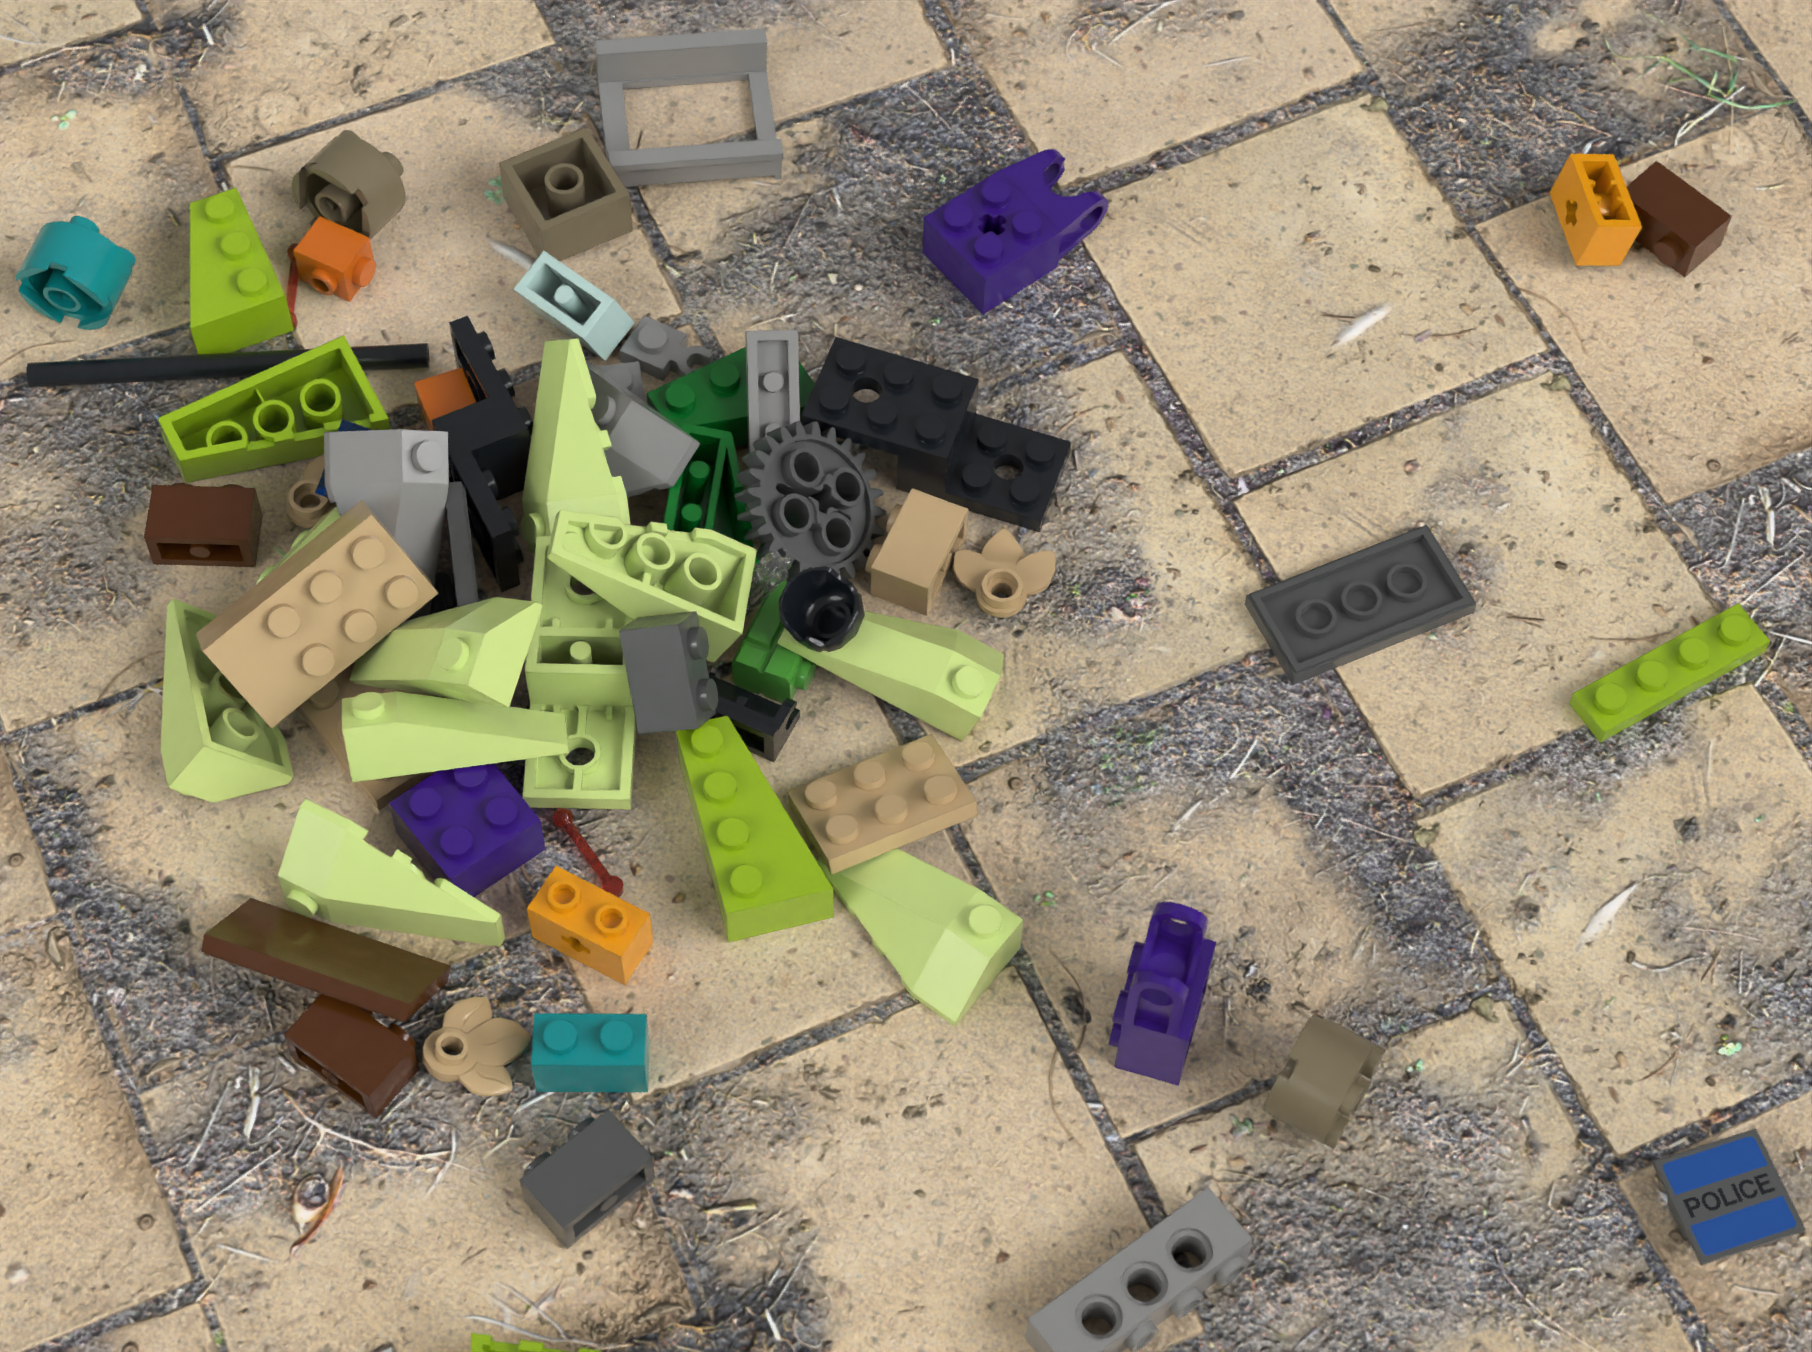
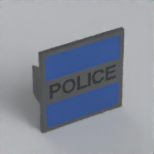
M1756 1128L1653 1161L1652 1163L1668 1196L1667 1206L1684 1241L1689 1240L1701 1266L1805 1232L1806 1230Z

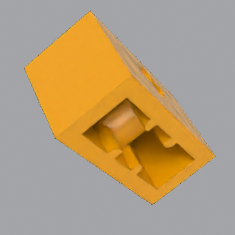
M1570 154L1549 194L1576 266H1620L1639 234L1642 225L1614 154Z
M558 866L554 867L527 907L533 938L623 985H626L653 944L650 913Z

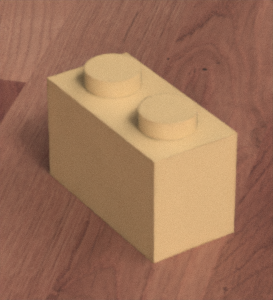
M912 488L903 506L896 504L892 509L886 526L888 535L883 545L876 543L869 554L865 571L871 574V595L927 616L954 563L956 550L961 549L967 537L968 509Z

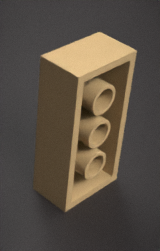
M361 500L198 631L196 636L204 654L272 729L434 598L438 592L422 569L367 504Z

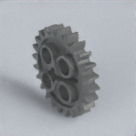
M796 421L788 426L774 429L768 432L766 437L753 443L755 451L743 457V461L749 469L738 473L736 476L741 483L747 486L746 490L735 494L736 500L747 504V511L737 515L738 520L751 522L752 529L746 533L744 538L745 540H759L761 545L757 550L756 557L761 558L770 555L772 557L770 572L775 573L786 568V581H789L804 569L821 566L833 568L848 580L856 576L855 572L866 568V557L869 556L875 545L872 540L883 536L885 533L880 526L874 523L875 519L886 515L884 509L874 505V499L884 493L881 489L870 487L869 481L875 477L876 471H863L861 468L866 454L862 452L852 456L849 453L852 443L851 439L846 438L836 443V429L830 427L820 432L819 424L815 421L805 426L800 421Z

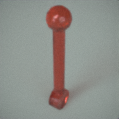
M298 243L291 244L287 249V256L291 261L286 300L293 329L298 326V319L294 311L299 273L293 252Z
M566 808L557 809L553 815L555 826L565 829L601 879L602 889L620 897L624 892L622 879L615 875L611 876L573 824L574 816L572 812Z

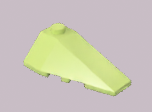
M579 338L549 340L544 343L522 498L524 515L521 520V529L524 539L528 543L529 552L535 553L536 536L552 535L555 517L560 510L618 517L624 524L631 525L627 495L621 476H611L604 450H608L612 446L607 430L600 431L591 411L596 402V393Z
M494 597L406 620L355 661L349 681L366 686L509 707L543 606L533 601Z
M864 611L865 617L857 635L845 646L832 652H817L797 642L784 628L777 644L960 741L966 738L981 719L1001 676L1004 654L956 629Z

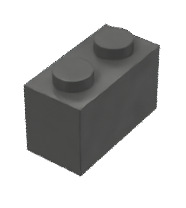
M697 611L637 617L619 630L638 734L698 729L716 714L718 690L715 681L709 678L706 664L709 650L708 636L705 629L699 626Z
M608 1109L596 1119L589 1117L579 1123L570 1133L568 1142L553 1154L546 1152L535 1158L525 1169L524 1177L520 1179L524 1201L568 1249L655 1179L652 1156Z

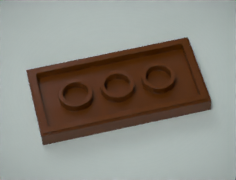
M250 898L204 933L201 948L204 954L402 1022L407 1021L447 984L451 965Z

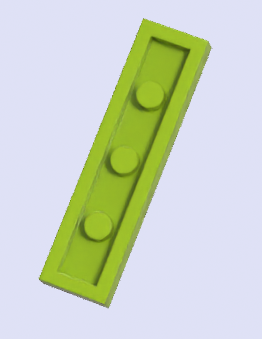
M1737 603L1574 692L1569 704L1601 743L1766 652L1770 640L1742 606Z

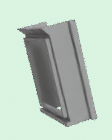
M765 28L595 40L598 90L606 158L624 187L774 176V180L782 179L783 147L782 140L776 138L767 77V38ZM748 80L757 140L630 150L623 89Z

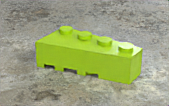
M344 335L158 418L164 443L185 483L321 456L324 454V433L390 430L389 418Z
M728 715L710 719L698 729L677 730L678 759L728 943L834 918L833 887Z

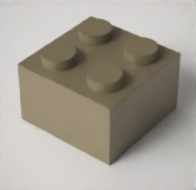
M587 127L499 162L504 200L538 256L545 251L558 261H562L633 231L630 195Z

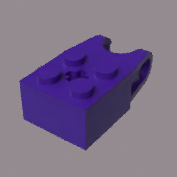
M1056 149L1038 152L995 172L923 218L922 253L982 314L987 313L1056 269L1058 261L1090 235L1107 213L1109 202L1098 191L1084 192L1071 197L1060 196L1051 191L1054 184L1065 171L1064 161L1066 158Z
M1159 902L1154 906L1145 943L1135 941L1128 964V977L1125 988L1119 993L1112 1019L1114 1024L1108 1045L1118 1048L1115 1068L1179 1086L1206 992L1216 947L1215 941L1205 939L1208 919L1202 912L1174 902ZM1171 919L1180 920V921H1183V922H1185V923H1187V924L1178 923V922L1173 921V920H1171Z

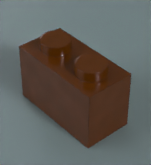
M1658 161L1654 162L1626 186L1642 225L1635 241L1653 253L1664 265L1670 266L1686 277L1722 245L1732 215Z
M187 483L152 485L144 538L153 564L256 567L263 518L256 489L245 488L236 484H228L222 487L193 486Z
M320 994L284 1034L291 1057L377 1119L420 1070L414 1050L415 1041L398 1025L390 1023L386 1027L372 1017L373 1012Z

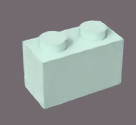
M545 251L541 253L514 288L516 293L538 315L572 339L579 338L582 346L606 361L635 324L615 299Z

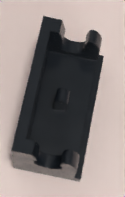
M706 663L709 678L715 681L718 690L716 714L710 719L728 715L748 750L753 754L775 762L800 718V710L795 708L797 701L786 698L782 705L717 678L715 673L710 672L712 665Z

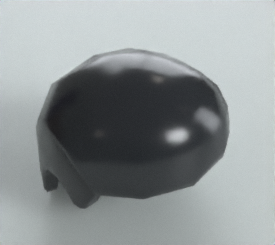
M827 566L804 569L786 583L778 600L780 620L784 628L797 642L817 652H832L845 646L857 635L865 617L862 595L858 593L853 583L841 576L833 568Z

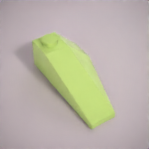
M560 510L555 517L546 558L633 620L637 617L697 611L699 626L705 629L708 636L709 650L706 660L714 663L743 632L757 549L710 529L694 528L690 533L668 530L667 524L650 522L647 527L624 524L618 517Z
M172 599L167 605L160 747L168 788L174 789L183 795H191L215 803L288 784L294 778L286 741L279 727L274 726L272 729L270 726L268 727L262 717L201 649L196 633L216 618L217 615Z
M366 692L356 697L342 699V732L352 783L569 753L565 714L502 707L404 692L381 694Z
M306 798L299 807L278 873L285 902L292 910L309 918H312L315 914L332 923L498 947L502 945L506 937L500 913L446 879L437 878L433 883L425 879L423 873L410 863L412 858L398 849L393 855H386L363 840L368 830L350 819Z
M898 848L832 875L821 857L817 861L837 896L851 915H856L872 937V943L882 956L885 955L901 976V983L910 995L953 1026L958 1024L1021 948L1022 918L980 889Z

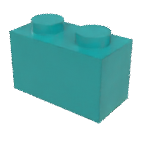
M534 1013L531 1067L536 1092L648 1093L650 1036L647 1014Z

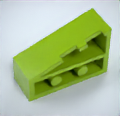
M237 187L190 203V329L198 354L231 353L294 331L286 295Z

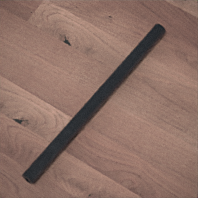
M428 343L351 347L363 371L429 368L430 366ZM311 349L27 363V382L29 387L32 388L251 377Z

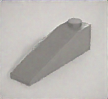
M394 429L324 433L325 487L330 503L336 502L340 517L359 501L363 500L427 575L434 586L449 487L448 432ZM432 599L406 620L429 615Z

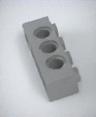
M1207 1187L1027 1319L1025 1339L1036 1352H1123L1127 1348L1131 1352H1136L1146 1346L1158 1334L1159 1329L1156 1326L1172 1314L1177 1319H1181L1193 1311L1202 1302L1204 1296L1201 1293L1217 1281L1222 1286H1225L1235 1280L1248 1266L1246 1260L1252 1238L1212 1190ZM1179 1252H1189L1200 1260L1201 1265L1196 1268H1184L1175 1262L1173 1256ZM1138 1284L1146 1285L1153 1289L1157 1297L1148 1302L1138 1301L1129 1294L1128 1289ZM1097 1317L1107 1321L1112 1330L1105 1335H1094L1089 1333L1082 1323L1089 1318Z

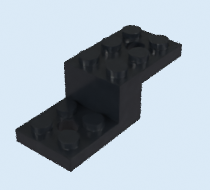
M467 315L449 322L456 366L457 368L462 367L476 403L432 420L434 431L448 432L449 483L462 481V485H465L470 532L501 592L521 585L517 565L523 563L524 558L515 536L520 534L516 519L509 506L500 508L497 501L524 490L533 421L525 406L516 407L512 399L515 397V390L507 371L504 368L497 370L492 360L495 359V353L488 335L485 331L477 333Z
M835 337L801 415V424L803 426L815 421L819 424L820 432L834 427L837 438H849L854 443L897 455L896 489L910 493L913 488L965 507L970 512L1037 532L1041 531L1069 458L1072 443L1064 439L976 414L979 379L838 337ZM869 389L877 392L880 397L872 402L865 403L858 401L853 395L859 390ZM1001 466H1013L1021 472V475L1015 479L1006 480L997 476L994 471Z

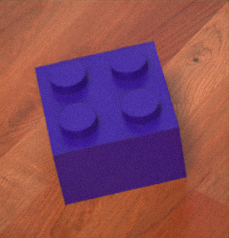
M494 763L437 771L389 802L397 835L433 880L437 878L446 879L473 897L546 850L541 820Z

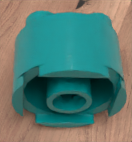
M73 216L70 222H49L41 227L16 274V281L21 280L22 282L18 291L30 306L54 321L61 323L64 316L80 320L77 328L84 330L100 329L110 319L132 275V268L136 259L130 251L117 246L101 235L98 226L85 217Z

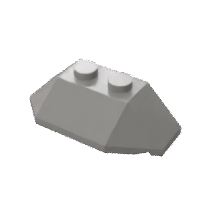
M586 361L596 393V402L593 409H591L594 421L600 428V431L607 430L612 445L608 450H604L611 476H621L627 497L639 495L654 488L662 490L673 487L699 447L700 442L596 365Z

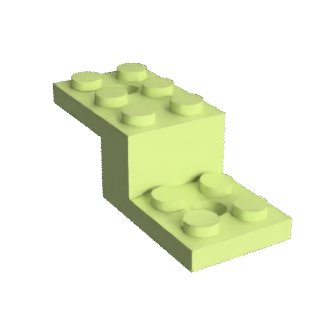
M536 536L531 601L537 602L543 607L526 655L525 676L530 709L565 714L569 753L577 748H587L595 755L585 765H573L568 762L566 757L569 753L526 759L522 798L530 808L631 810L637 724L619 630L633 621V619L597 593L591 595L575 593L572 588L579 580L546 558L551 536Z

